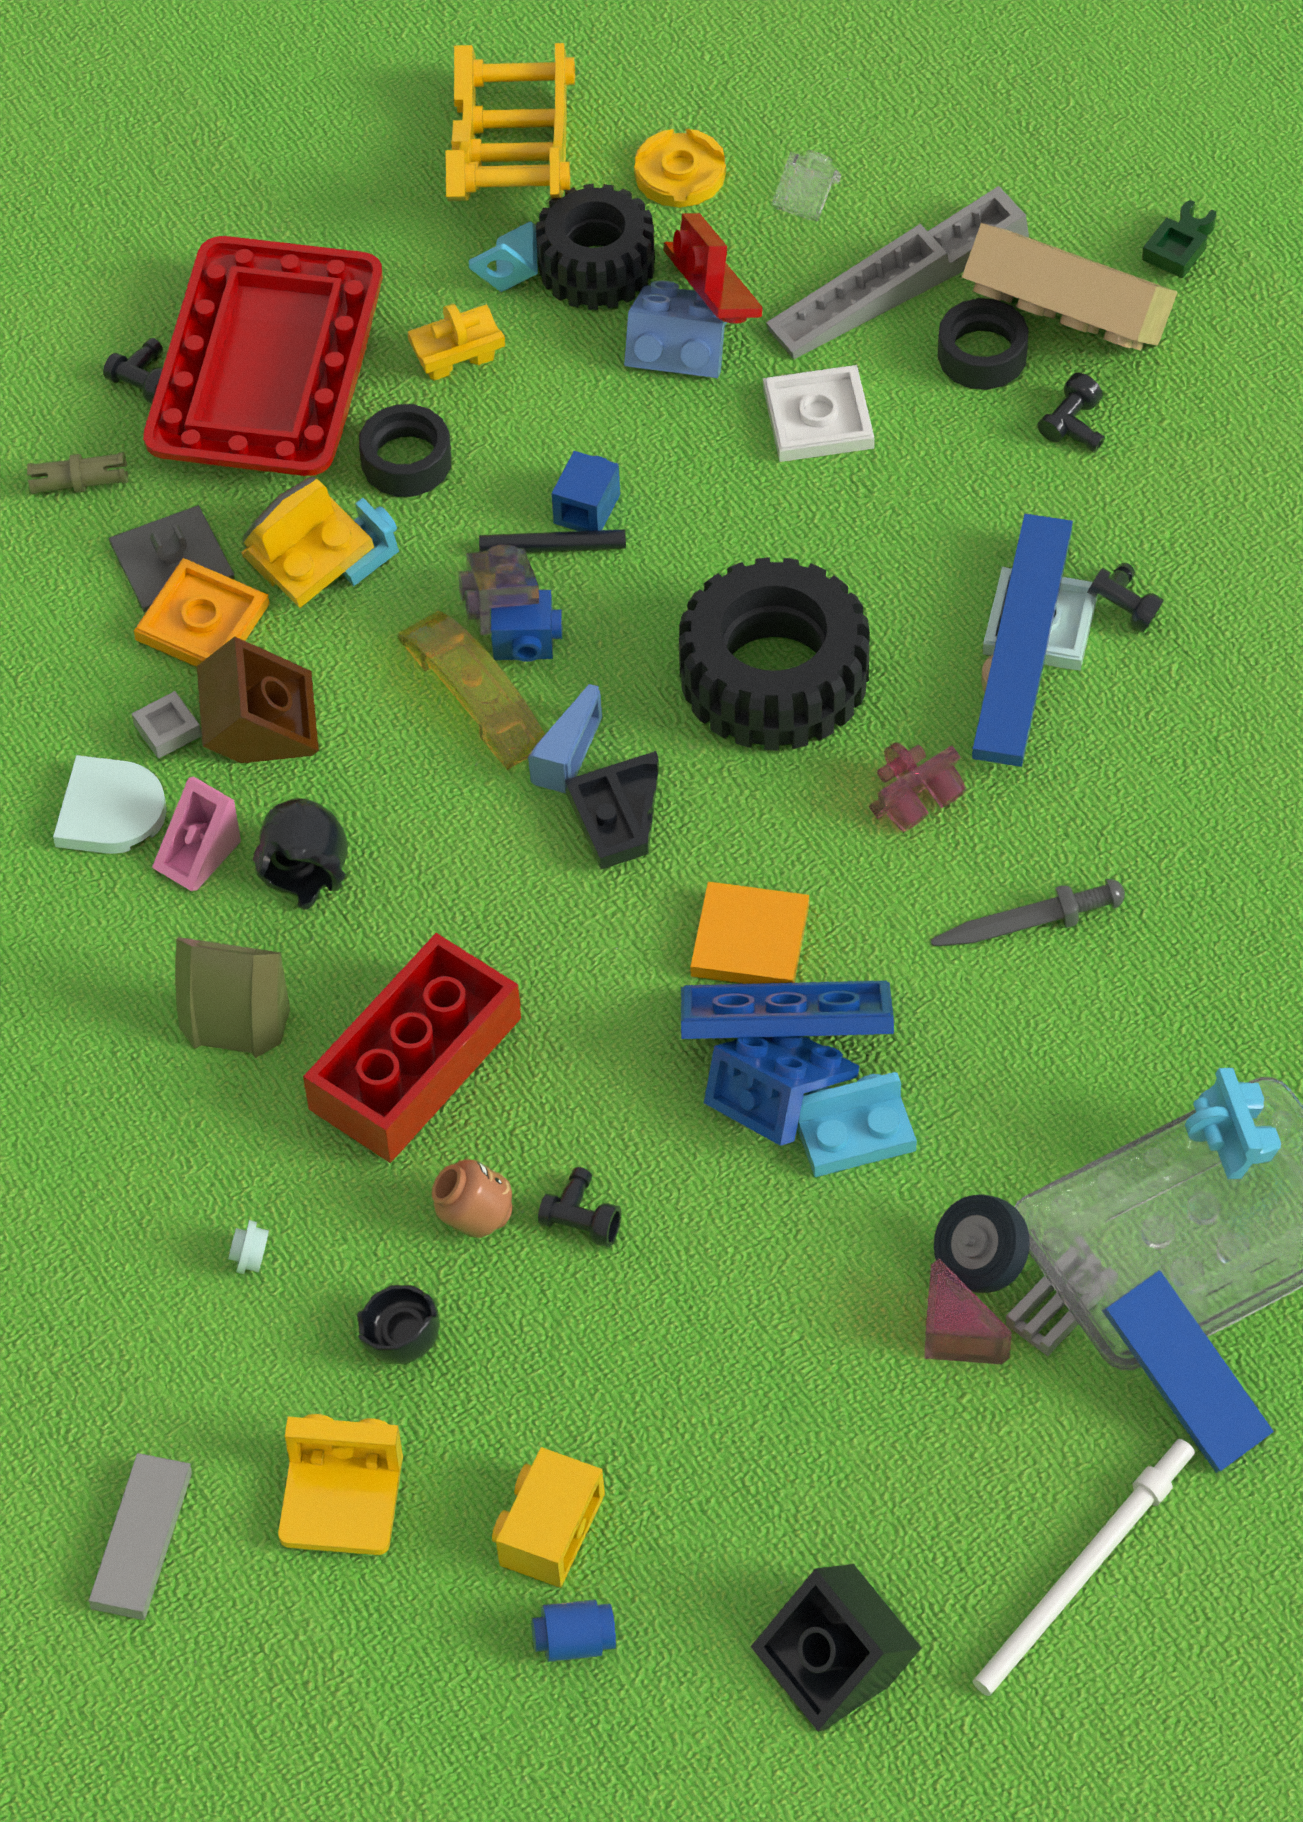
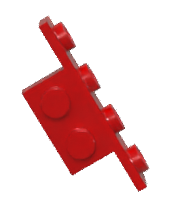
M682 213L680 230L675 231L673 242H664L663 251L714 315L721 321L743 323L747 318L762 317V305L726 263L728 246L700 213Z

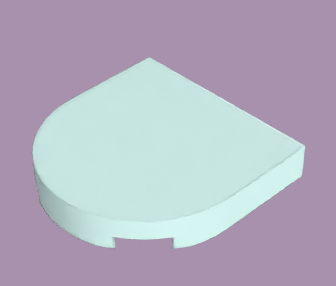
M76 755L53 835L55 847L116 854L131 850L130 846L143 841L149 836H155L161 829L166 817V801L160 781L150 770L133 762Z

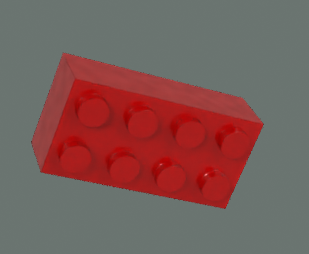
M435 933L303 1076L308 1109L391 1163L521 1019L518 984L438 933Z

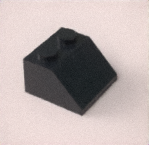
M854 1564L815 1568L750 1646L818 1732L826 1730L888 1688L922 1649Z

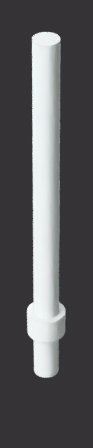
M1177 1439L1154 1467L1147 1466L1133 1482L1134 1491L974 1678L973 1684L981 1693L990 1696L1148 1508L1151 1505L1158 1506L1173 1489L1171 1481L1195 1454L1194 1449L1189 1443L1182 1439Z

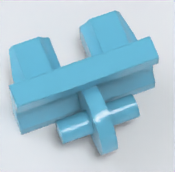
M1219 1068L1215 1073L1217 1078L1215 1084L1201 1093L1199 1098L1194 1101L1193 1105L1196 1113L1187 1119L1185 1128L1189 1139L1198 1142L1207 1141L1209 1149L1218 1152L1227 1179H1242L1252 1164L1270 1162L1281 1148V1141L1276 1128L1254 1125L1253 1118H1257L1264 1108V1096L1259 1083L1238 1082L1233 1068Z

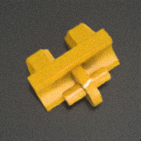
M455 304L444 306V319L408 331V340L425 373H428L429 377L434 381L449 376L453 370V364L469 360L470 363L476 365L493 361L495 350L505 347V337L495 324L487 304L462 313L459 312Z

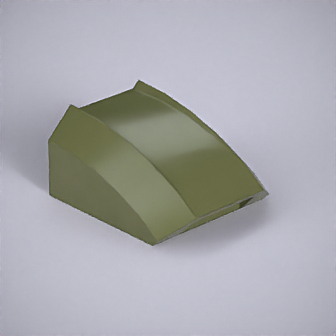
M178 937L176 939L175 956L177 1015L179 1028L194 1049L202 1045L248 1052L257 1058L281 1044L290 1012L281 952Z

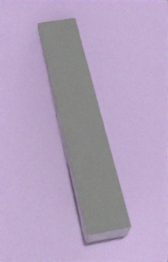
M997 186L929 231L921 224L917 225L766 322L767 329L790 356L796 359L963 272L981 223L1029 237L1026 214Z

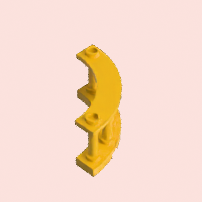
M555 43V62L484 64L483 59H476L472 45L454 46V106L457 107V113H463L462 120H453L452 150H445L446 198L448 201H468L471 192L480 190V187L550 186V196L552 199L563 197L564 190H570V162H566L567 85H575V58L566 57L564 43ZM555 81V108L483 110V105L476 106V87H484V82ZM554 127L553 142L482 143L481 139H475V134L484 133V129ZM550 161V165L482 166V162Z

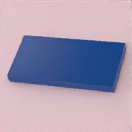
M887 980L684 985V987H681V1039L894 1034L890 983Z

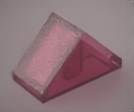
M940 1259L932 1263L924 1359L1001 1365L1010 1359L1012 1332Z

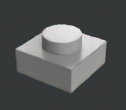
M176 691L132 713L134 726L158 759L202 736L200 724Z

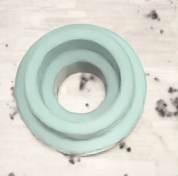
M249 1220L246 1230L235 1229L228 1260L238 1262L236 1273L244 1274L246 1269L259 1272L269 1230L257 1228V1222Z

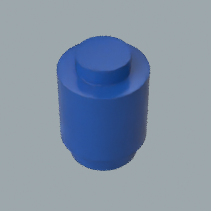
M596 1599L542 1605L541 1617H534L531 1620L535 1652L545 1651L547 1662L602 1656L603 1650L616 1648L615 1623L610 1603L598 1605Z

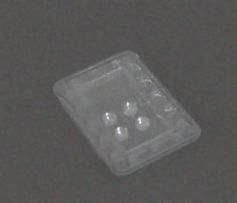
M1260 1077L1248 1082L1259 1083L1264 1096V1108L1257 1118H1253L1254 1125L1276 1128L1281 1141V1148L1270 1162L1252 1164L1242 1179H1227L1218 1152L1211 1151L1207 1141L1198 1142L1189 1139L1185 1123L1191 1115L1196 1113L1194 1109L1024 1196L1016 1203L1015 1208L1023 1216L1028 1227L1030 1255L1102 1358L1110 1366L1120 1370H1134L1141 1367L1102 1310L1158 1270L1163 1273L1207 1337L1303 1287V1105L1283 1081L1273 1077Z

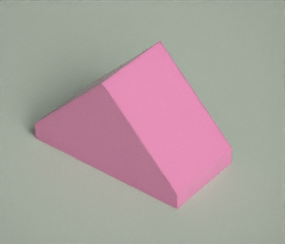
M189 777L152 868L190 891L198 890L241 842L234 800L201 780Z

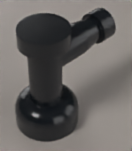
M149 338L142 345V348L134 352L128 359L119 353L111 354L104 365V377L114 383L122 380L142 389L145 400L152 404L163 367L155 368L150 372L144 369L163 352L161 343L155 338Z
M1079 372L1073 373L1064 385L1065 399L1052 414L1044 415L1038 422L1037 427L1040 433L1052 442H1060L1067 434L1074 440L1086 444V448L1095 453L1103 444L1105 436L1098 431L1094 432L1084 422L1076 418L1075 415L1080 409H1093L1102 399L1103 392L1098 383L1090 376Z
M1119 564L1113 574L1107 569L1102 568L1087 593L1095 598L1100 594L1132 614L1130 617L1131 625L1144 633L1163 604L1164 599L1154 593H1148L1140 597L1126 588L1135 575V570L1130 564Z
M575 1167L560 1198L548 1193L543 1197L538 1213V1223L547 1227L557 1223L589 1231L590 1238L595 1244L610 1248L614 1244L620 1228L621 1207L610 1203L599 1205L595 1211L579 1207L585 1189L588 1188L592 1180V1174L585 1168Z

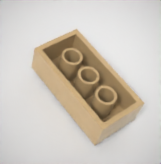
M984 223L980 224L962 278L976 282L973 291L1009 303L1012 302L1013 297L1019 298L1016 305L1017 308L1053 319L1056 313H1060L1062 317L1059 323L1097 335L1100 328L1106 330L1104 340L1140 351L1144 343L1158 346L1178 293L1175 290L1037 240Z

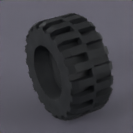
M770 557L757 558L753 565L744 566L743 562L728 567L727 574L723 577L717 573L704 583V591L699 589L688 601L687 611L682 614L678 638L682 692L685 700L692 704V712L699 721L704 724L710 721V730L720 737L726 739L731 735L735 737L736 744L751 748L752 744L764 745V750L779 751V745L788 744L792 745V749L808 745V739L816 737L820 741L833 734L834 724L840 727L845 725L854 715V708L861 705L866 694V683L869 681L868 618L863 615V605L858 597L852 592L848 594V585L835 575L829 579L826 577L825 569L811 563L809 567L800 566L797 559L784 558L783 562H770ZM769 637H781L798 641L816 653L810 660L799 666L774 671L751 667L733 656V653L745 644Z

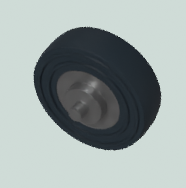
M971 1195L956 1201L945 1211L935 1231L934 1255L940 1271L952 1284L970 1292L990 1293L1005 1288L1021 1273L1029 1254L1030 1237L1023 1216L1007 1201L990 1195Z

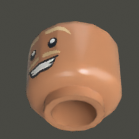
M464 1159L445 1167L435 1179L432 1187V1198L436 1215L445 1224L469 1237L483 1238L490 1235L496 1229L503 1227L511 1216L513 1194L510 1182L502 1174L476 1160Z

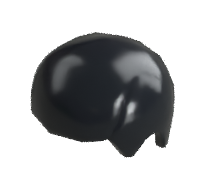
M391 1285L373 1294L363 1310L357 1313L358 1338L370 1354L386 1364L406 1365L423 1357L434 1346L439 1333L440 1321L434 1300L428 1293H424L421 1289L412 1285Z

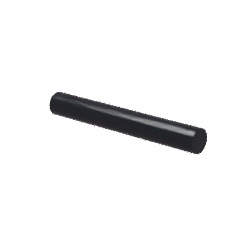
M625 529L479 535L480 555L626 549Z

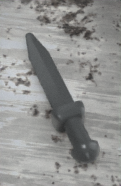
M1105 879V885L1075 894L1069 886L1055 887V898L967 921L934 937L931 940V944L933 946L976 943L1063 919L1066 928L1072 927L1078 923L1079 913L1110 904L1113 909L1119 907L1124 901L1125 890L1122 884L1114 879Z

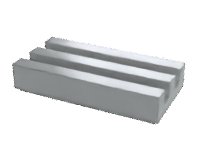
M1074 1244L1006 1315V1325L1045 1355L1049 1356L1116 1285L1117 1274L1110 1269L1106 1272L1102 1270L1097 1259L1093 1256L1090 1259L1083 1256V1249ZM1075 1267L1079 1269L1036 1316L1026 1324L1024 1321ZM1089 1278L1096 1282L1045 1337L1038 1333Z

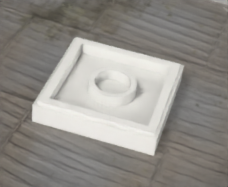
M857 365L763 378V391L779 462L874 449V434Z

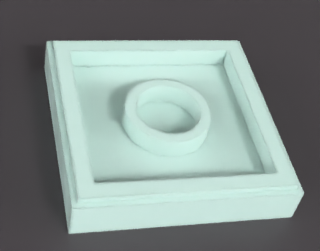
M1002 567L983 642V654L992 656L994 654L1012 568ZM1062 577L1044 665L1081 671L1098 595L1095 598L1087 593L1093 582Z

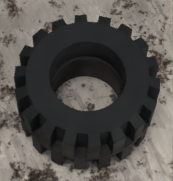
M594 184L583 185L584 189L576 190L573 187L570 190H565L564 197L554 198L549 201V208L542 209L539 214L540 222L536 223L538 267L543 285L547 290L552 289L553 296L559 301L568 299L569 305L576 308L581 304L588 305V310H598V306L607 305L608 309L618 307V302L621 300L628 303L635 299V291L641 292L642 288L648 285V279L653 278L655 271L654 225L650 210H645V203L640 198L632 199L630 191L625 189L615 191L614 185L603 184L602 188H594ZM590 246H604L598 248H589Z

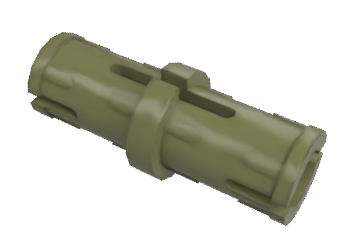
M124 452L82 458L81 454L70 455L69 460L37 464L28 463V476L31 475L32 478L48 476L47 478L28 480L31 494H37L38 492L73 488L74 492H85L86 486L128 483V471H125L124 468L108 470L109 468L126 467V456Z

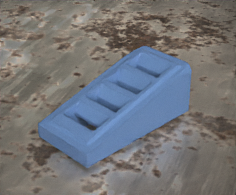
M589 684L528 757L530 780L534 785L566 793L565 780L577 776L602 719L599 686Z

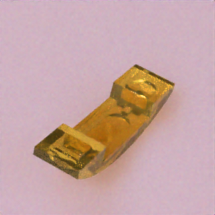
M437 611L398 633V640L423 670L432 669L479 725L480 738L507 770L528 759L530 753L544 737L545 733L503 670L466 629L447 614Z

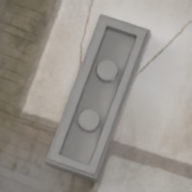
M137 1453L89 1598L92 1610L145 1620L192 1475L190 1463Z

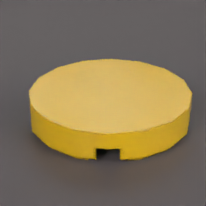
M674 129L661 131L647 138L637 149L634 166L637 186L647 198L664 206L681 208L698 205L712 198L723 186L726 175L723 148L713 137L698 130L686 129V133H674Z

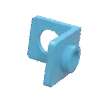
M530 221L500 236L496 241L495 247L469 260V269L500 292L538 274L536 225ZM496 260L497 271L489 269L487 265Z

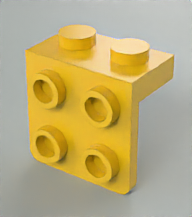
M310 1414L304 1418L288 1417L285 1441L290 1463L278 1530L280 1543L284 1547L369 1555H382L386 1553L390 1547L403 1460L398 1425H389L385 1421L373 1418L363 1419L359 1422L338 1421L321 1414Z

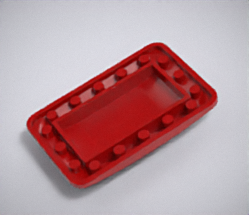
M216 236L205 241L197 252L145 425L143 440L147 451L154 457L167 460L299 476H315L327 470L334 460L343 432L376 310L383 279L382 264L379 259L373 254L362 251L232 236Z

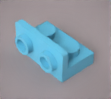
M897 1072L885 1075L870 1074L854 1083L835 1088L824 1087L808 1092L803 1096L797 1129L814 1177L916 1151L917 1140L901 1099V1081Z

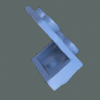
M654 281L651 285L642 288L628 311L624 366L718 378L721 373L724 328L727 322L717 318L696 291L679 289V285L671 281Z

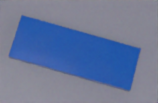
M1160 1270L1151 1274L1102 1310L1216 1473L1222 1471L1274 1432Z

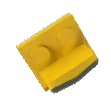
M310 477L277 496L251 524L243 536V543L247 548L241 554L272 586L276 584L301 608L374 548L372 538L329 496L327 488L317 478Z

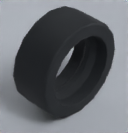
M976 298L963 301L948 310L939 326L938 360L943 372L954 382L970 389L989 390L1005 386L1013 381L1026 366L1029 329L1025 319L1013 306L996 299ZM987 331L1003 336L1011 343V347L1001 354L982 357L973 356L962 351L955 345V341L967 333Z
M397 404L387 407L370 417L359 434L362 471L368 483L382 493L396 497L418 496L433 490L442 483L451 469L449 430L443 418L429 408L415 404ZM400 437L420 438L434 446L433 451L423 460L411 464H394L383 460L377 455L378 450L388 441Z

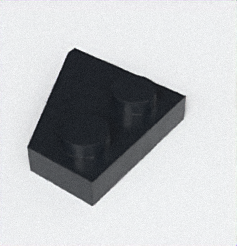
M656 751L565 780V792L601 870L649 854L659 773V756Z

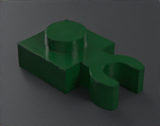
M1192 200L1187 201L1181 207L1179 223L1166 217L1144 245L1142 260L1183 279L1206 249L1207 236L1215 228L1216 211L1211 209L1206 217L1201 219L1194 218L1195 202Z

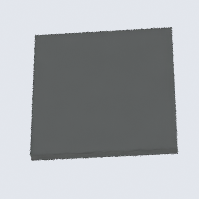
M199 505L109 537V543L143 612L149 609L182 558L235 579L234 573Z

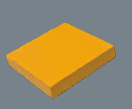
M182 558L134 629L135 640L197 667L234 636L246 641L269 606V595Z
M708 882L690 966L691 977L743 984L795 983L809 910V895Z

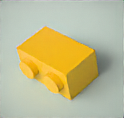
M541 1447L533 1464L526 1463L522 1467L515 1484L514 1493L517 1495L510 1512L503 1510L500 1513L493 1529L492 1542H495L497 1545L499 1566L561 1588L605 1496L603 1470Z

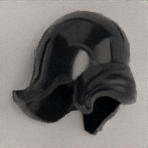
M294 798L273 807L265 816L259 835L260 844L257 846L253 856L257 876L270 888L297 895V906L307 910L314 905L321 889L327 887L329 891H338L342 887V882L346 876L342 868L348 852L347 837L343 827L333 813L314 800Z

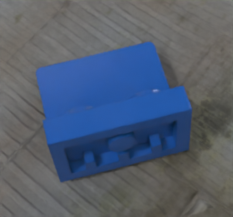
M805 1036L737 1038V1040L714 1046L704 1104L781 1146L795 1141L804 1093L857 1078L860 1066L842 1057L843 1054L838 1049L820 1045Z

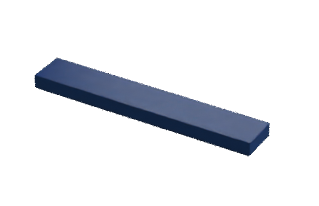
M1024 513L974 740L972 759L1019 767L1023 765L1072 534L1073 521Z

